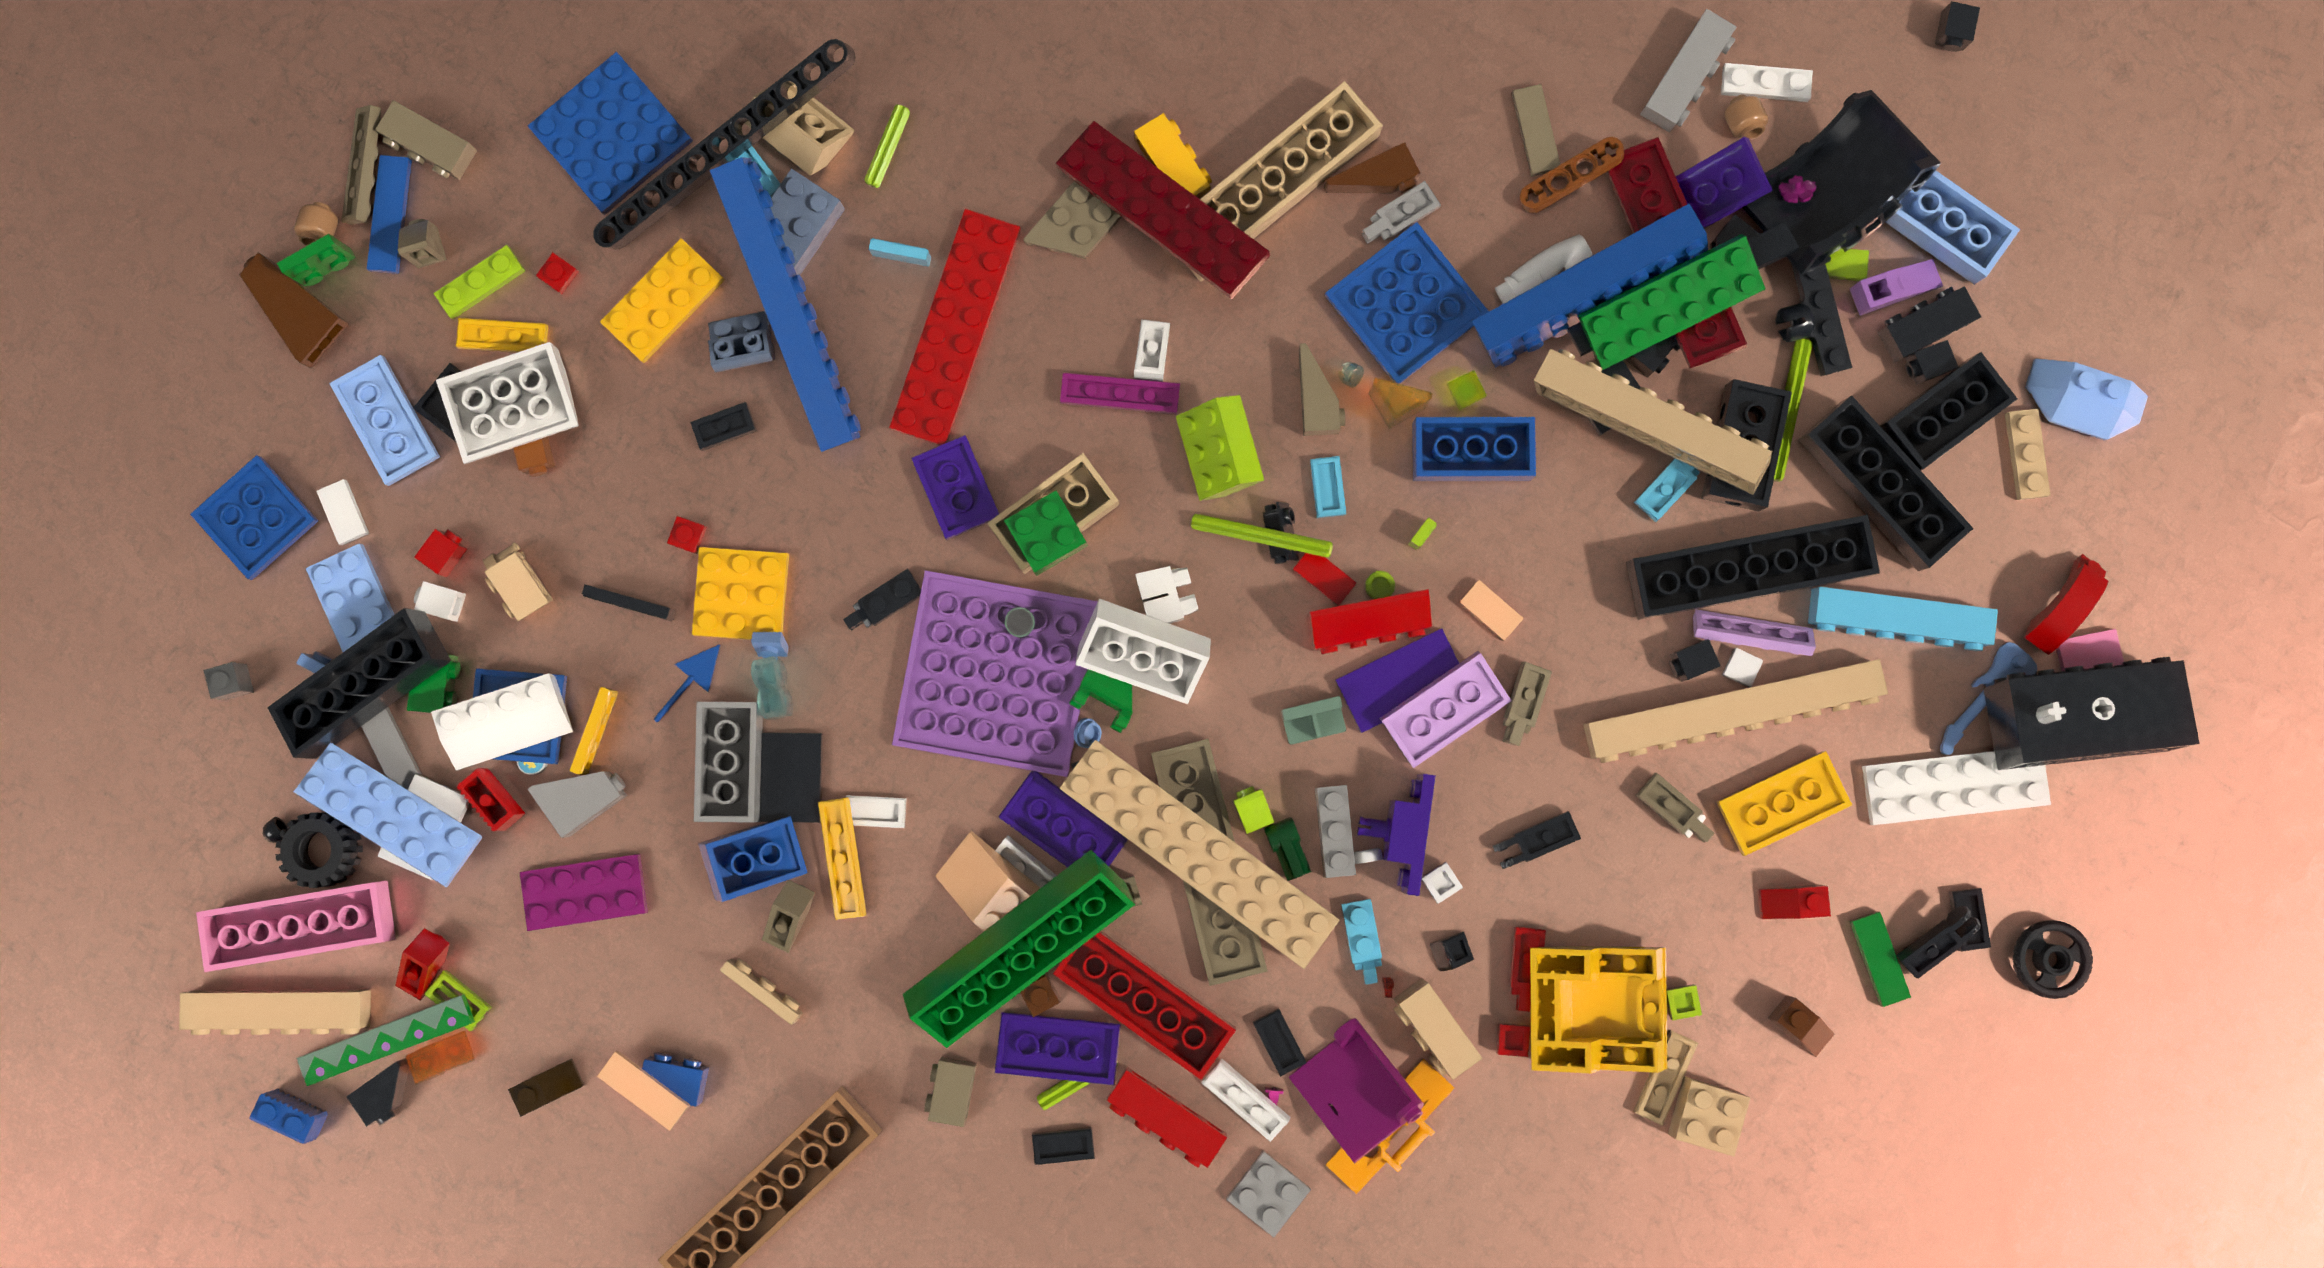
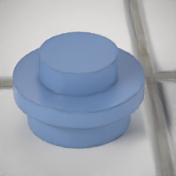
M1084 718L1077 723L1074 729V740L1078 746L1089 748L1094 740L1099 742L1101 739V727L1096 721Z

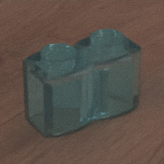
M774 656L754 660L751 665V676L759 690L757 705L763 718L766 720H776L792 716L793 700L786 688L787 671L782 660Z

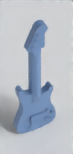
M2007 642L1998 649L1990 669L1985 674L1976 678L1971 686L1977 687L1983 684L1988 687L1994 685V679L2004 678L2012 673L2025 672L2026 675H2032L2037 672V664L2018 645ZM1984 690L1953 725H1947L1940 746V751L1943 755L1953 753L1954 746L1964 736L1962 732L1986 706Z

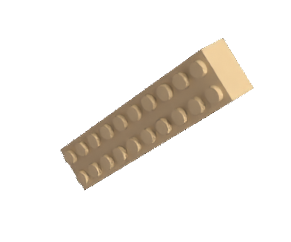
M1094 740L1059 788L1303 969H1305L1340 921V919L1096 740Z

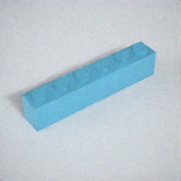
M1817 587L1811 589L1808 624L1817 625V630L1824 632H1835V628L1846 629V634L1865 636V632L1876 633V638L1894 640L1896 635L1905 637V642L1921 644L1924 643V639L1934 640L1935 646L1953 647L1954 643L1965 644V650L1983 651V647L1991 646L1995 643L1998 609Z

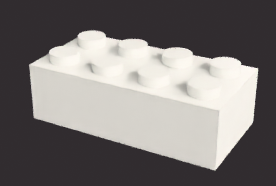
M1099 599L1079 643L1076 665L1188 704L1210 658L1211 639Z

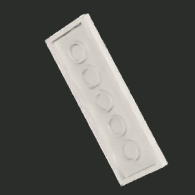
M1995 751L1862 766L1870 825L2051 805L2046 765L1998 770Z

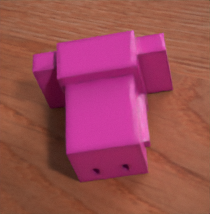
M1265 1087V1092L1268 1093V1098L1277 1105L1279 1094H1283V1089Z

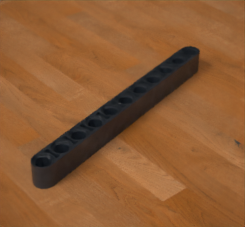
M831 39L825 42L600 221L593 231L595 242L605 248L621 249L710 180L712 178L711 169L738 158L854 65L856 59L853 48L838 39ZM839 48H843V58L835 62L833 58L834 52ZM819 66L820 76L812 81L810 77L811 70ZM796 84L797 94L794 98L789 99L787 95L788 89ZM769 103H773L774 112L771 116L766 117L765 107ZM750 121L751 130L747 135H743L742 126L745 122ZM727 139L728 148L724 153H721L719 145L722 140ZM704 157L705 167L703 170L698 171L697 161ZM681 175L683 179L682 186L676 189L674 186L675 178ZM658 193L660 202L654 207L652 198L654 194ZM636 211L638 218L635 224L632 225L630 214ZM613 228L615 238L612 242H609L607 235L609 230Z

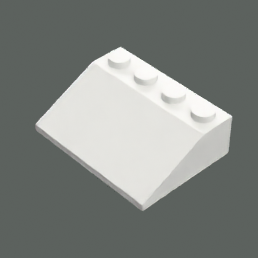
M551 342L436 380L464 464L579 426L568 377L559 350Z

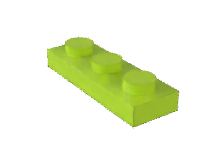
M505 245L436 291L434 295L451 319H455L526 270L512 249Z

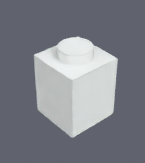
M423 581L422 586L417 589L414 596V603L416 604L414 610L425 611L427 614L458 622L466 594Z

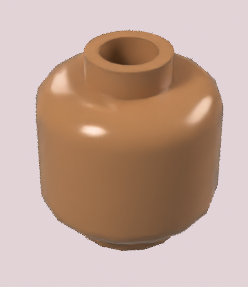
M1736 96L1730 101V105L1724 113L1725 120L1733 136L1736 138L1747 137L1749 140L1755 139L1765 131L1768 123V115L1760 99L1756 96Z
M314 202L313 204L302 206L299 210L294 231L299 237V241L307 246L327 234L334 237L338 226V218L328 205Z

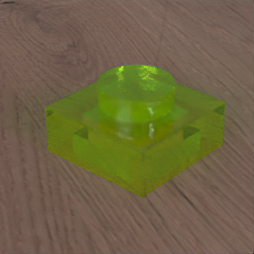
M1475 370L1446 384L1459 411L1487 397Z

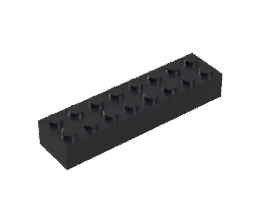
M1868 515L1639 557L1626 562L1638 620L1860 579L1880 573Z

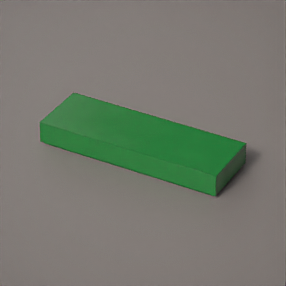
M1876 911L1850 920V925L1879 1005L1885 1007L1911 998L1881 912Z

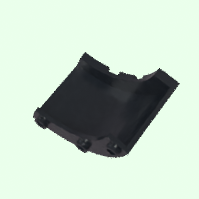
M1872 90L1850 95L1844 101V107L1813 140L1802 144L1793 156L1765 172L1773 191L1742 207L1763 232L1783 222L1786 223L1799 245L1798 251L1786 257L1802 275L1830 262V255L1842 248L1846 252L1873 233L1903 207L1900 201L1911 189L1917 192L1941 164ZM1796 175L1802 176L1803 182L1806 180L1815 182L1816 190L1813 192L1811 200L1800 202L1798 199L1797 203H1791L1783 200V196L1779 191V185L1782 182L1789 184V179Z

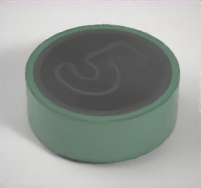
M1017 607L1010 610L1006 615L1005 627L1015 637H1026L1034 630L1035 618L1028 609Z

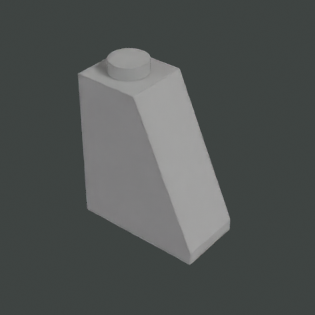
M607 771L532 785L528 788V791L561 838L572 836L627 796L623 790L626 786L620 776Z

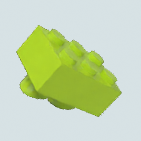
M1240 395L1217 397L1176 416L1199 501L1226 497L1264 481Z

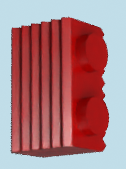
M488 768L476 769L457 785V790H461V794H465L464 799H468V803L472 804V808H476V812L480 813V817H484L483 822H487V826H491V831H506L525 815L522 808Z

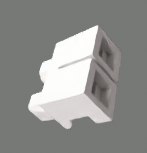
M1170 566L1135 574L1147 616L1170 624L1182 621L1184 616L1198 610L1194 594L1179 598L1176 590L1177 587L1191 584L1187 568L1171 570Z

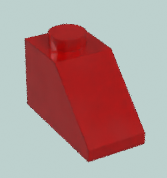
M1806 885L1759 889L1761 919H1802L1831 916L1828 886Z
M424 928L402 952L395 986L421 1001L446 961L450 943L441 935L432 933Z

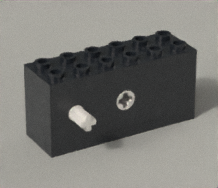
M2160 657L2151 659V662L2142 663V660H2132L2117 666H2113V663H2103L2088 669H2084L2083 666L2065 668L2064 671L2055 672L2054 669L2037 671L2032 675L2019 672L2008 674L2004 678L1994 679V685L1983 688L1998 770L2170 752L2200 744L2184 660L2171 661V657Z

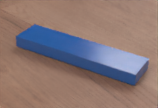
M380 155L367 261V270L370 272L399 274L401 255L398 252L399 229L405 226L412 160L408 157Z

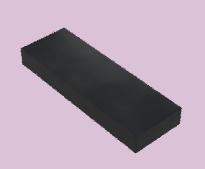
M586 584L582 591L584 597L668 621H672L675 618L676 610Z

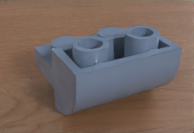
M765 311L708 323L710 361L716 373L775 360V349L771 341L769 319Z

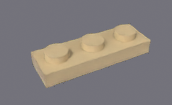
M2029 409L2005 413L2017 500L2051 496L2039 410Z
M730 959L720 969L723 974L789 1024L796 1023L803 1014L798 1009L800 1004L789 995L782 997L775 991L776 986L765 977L757 978L751 973L752 967L743 960L737 959L735 961Z

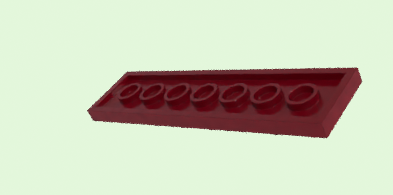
M1095 121L1086 128L1055 163L1060 171L1231 300L1271 256L1268 249Z
M1659 137L1625 149L1622 162L1607 171L1632 234L1687 205ZM1732 307L1675 334L1689 369L1747 347V342Z

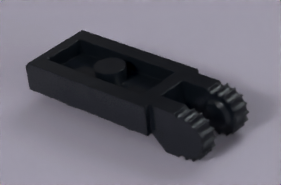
M1567 811L1513 834L1514 837L1494 844L1493 848L1495 852H1501L1514 844L1518 845L1521 854L1508 857L1500 862L1502 869H1505L1523 861H1531L1578 841L1581 837L1570 812Z
M1959 906L1948 913L1946 920L1941 921L1896 956L1916 979H1919L1966 944L1965 941L1980 931V921L1975 917H1971L1972 913L1966 906Z

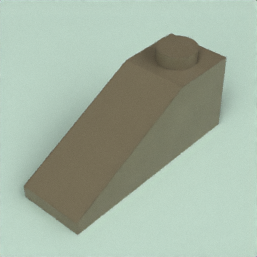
M1301 343L1299 346L1303 436L1339 434L1340 426H1345V409L1339 408V400L1306 343Z

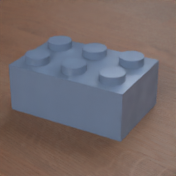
M791 168L771 197L773 206L770 208L774 218H778L783 227L784 235H782L785 246H788L794 255L795 263H793L796 274L801 275L845 208L838 198Z

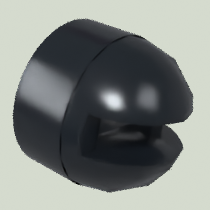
M274 817L265 824L262 834L268 842L276 843V841H282L283 839L279 835L281 830L289 828L283 820Z

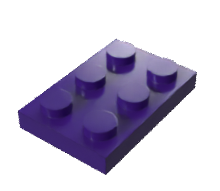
M1747 137L1741 138L1676 176L1687 204L1691 205L1704 229L1773 191Z
M966 435L911 458L946 540L984 525L999 515Z

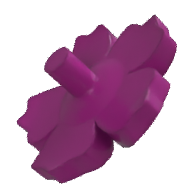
M1796 175L1789 179V184L1782 182L1779 185V191L1783 196V200L1791 203H1797L1798 199L1800 202L1811 200L1813 192L1816 190L1815 182L1809 180L1803 182L1802 176Z

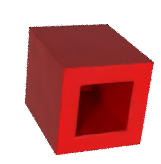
M434 529L414 558L436 574L448 577L468 548L460 543L462 538L453 531L447 529L446 532Z

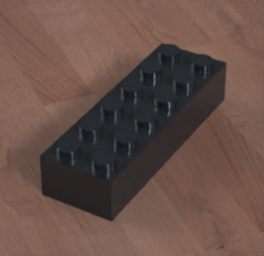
M1852 395L1841 401L1798 440L1917 571L1930 568L1974 529Z
M403 608L267 708L293 758L316 759L321 756L330 742L334 745L339 743L451 662V659L425 611Z

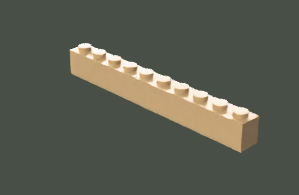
M1878 659L1586 723L1583 726L1591 759L1600 758L1601 763L1618 760V754L1629 751V755L1632 757L1648 753L1646 747L1658 745L1659 750L1677 747L1676 741L1687 739L1688 744L1705 741V734L1716 732L1717 738L1735 734L1734 728L1745 726V730L1750 731L1764 728L1763 722L1773 719L1775 725L1793 721L1791 715L1803 713V718L1822 715L1821 709L1832 707L1833 712L1850 709V702L1859 700L1862 706L1880 702L1878 696L1887 695L1888 690L1881 662Z

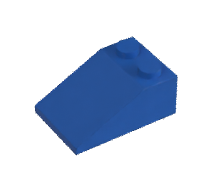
M791 816L698 843L716 901L724 902L808 873Z

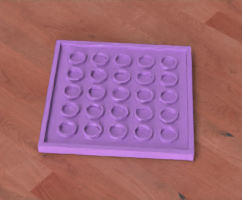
M925 570L892 745L1068 777L1075 741L1074 729L1080 714V709L1078 710L1073 707L1069 702L1088 670L1076 665L1078 646L1098 601ZM1017 607L1028 609L1035 618L1034 630L1031 634L1022 638L1011 635L1005 627L1006 615L1010 610Z

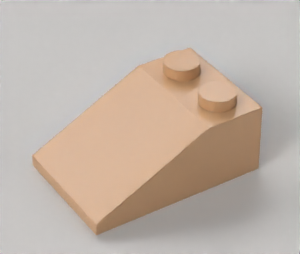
M972 831L935 876L971 921L983 931H986L1040 889L1037 884L1016 869L1014 865L998 854Z

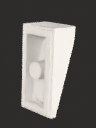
M1141 319L1134 379L1163 382L1170 323Z

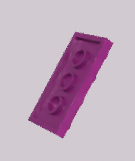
M640 854L520 872L527 931L648 913Z

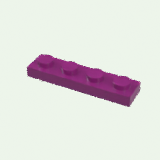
M1063 373L1060 403L1177 414L1180 383Z

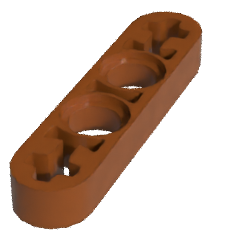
M1615 137L1604 138L1527 184L1520 192V201L1524 210L1529 213L1540 212L1620 164L1624 158L1622 142ZM1607 147H1610L1612 150L1616 149V156L1605 155V149ZM1594 154H1597L1598 159L1601 158L1602 165L1598 166V162ZM1582 161H1589L1593 164L1592 171L1587 174L1579 173L1576 167ZM1555 177H1565L1568 181L1567 185L1563 189H1554L1551 186V182ZM1546 184L1547 191L1550 194L1549 197H1547L1546 191H1543L1542 186ZM1531 193L1535 196L1539 195V202L1534 204L1532 200L1528 201V195Z

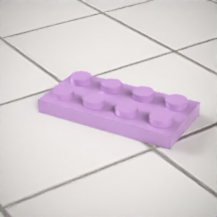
M1477 651L1379 719L1410 765L1415 768L1512 700L1482 654Z

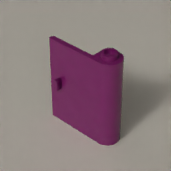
M1356 1018L1344 1023L1334 1033L1333 1038L1335 1040L1289 1076V1079L1354 1164L1406 1122L1411 1124L1423 1114L1421 1109L1424 1106L1421 1099Z

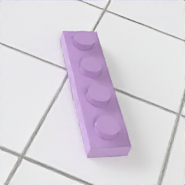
M1697 609L1693 615L1694 637L1758 647L1765 650L1789 652L1796 655L1813 656L1816 648L1813 628Z

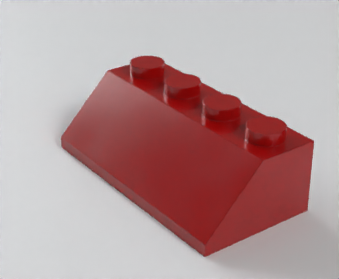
M1429 589L1310 611L1306 616L1313 651L1320 650L1321 655L1338 652V646L1349 644L1350 649L1368 646V640L1378 639L1379 644L1393 642L1397 640L1396 635L1405 633L1408 634V638L1426 635L1425 630L1432 627Z

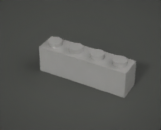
M1706 9L1640 115L1669 133L1675 125L1681 127L1690 113L1686 107L1691 100L1696 103L1705 89L1701 83L1706 76L1711 79L1719 67L1720 62L1716 61L1721 52L1727 54L1736 40L1731 36L1736 26Z

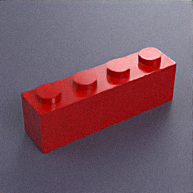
M1126 1067L1107 1096L1106 1101L1111 1103L1109 1108L1121 1117H1124L1125 1114L1136 1120L1134 1125L1147 1134L1153 1131L1161 1137L1159 1139L1161 1144L1172 1151L1177 1147L1186 1154L1184 1158L1198 1168L1201 1164L1208 1168L1228 1138L1226 1132L1129 1067Z

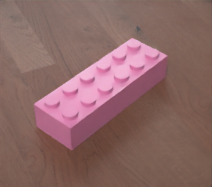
M388 881L372 882L196 912L204 972L396 940Z

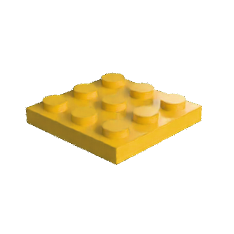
M699 547L692 635L752 640L753 632H782L783 634L789 554Z

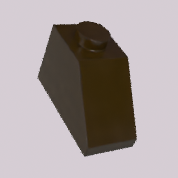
M570 1059L508 1089L520 1117L585 1085L573 1059Z

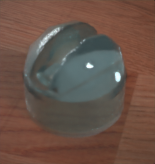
M1346 362L1341 365L1344 368L1342 372L1338 371V376L1342 383L1354 388L1362 380L1364 369L1356 363Z

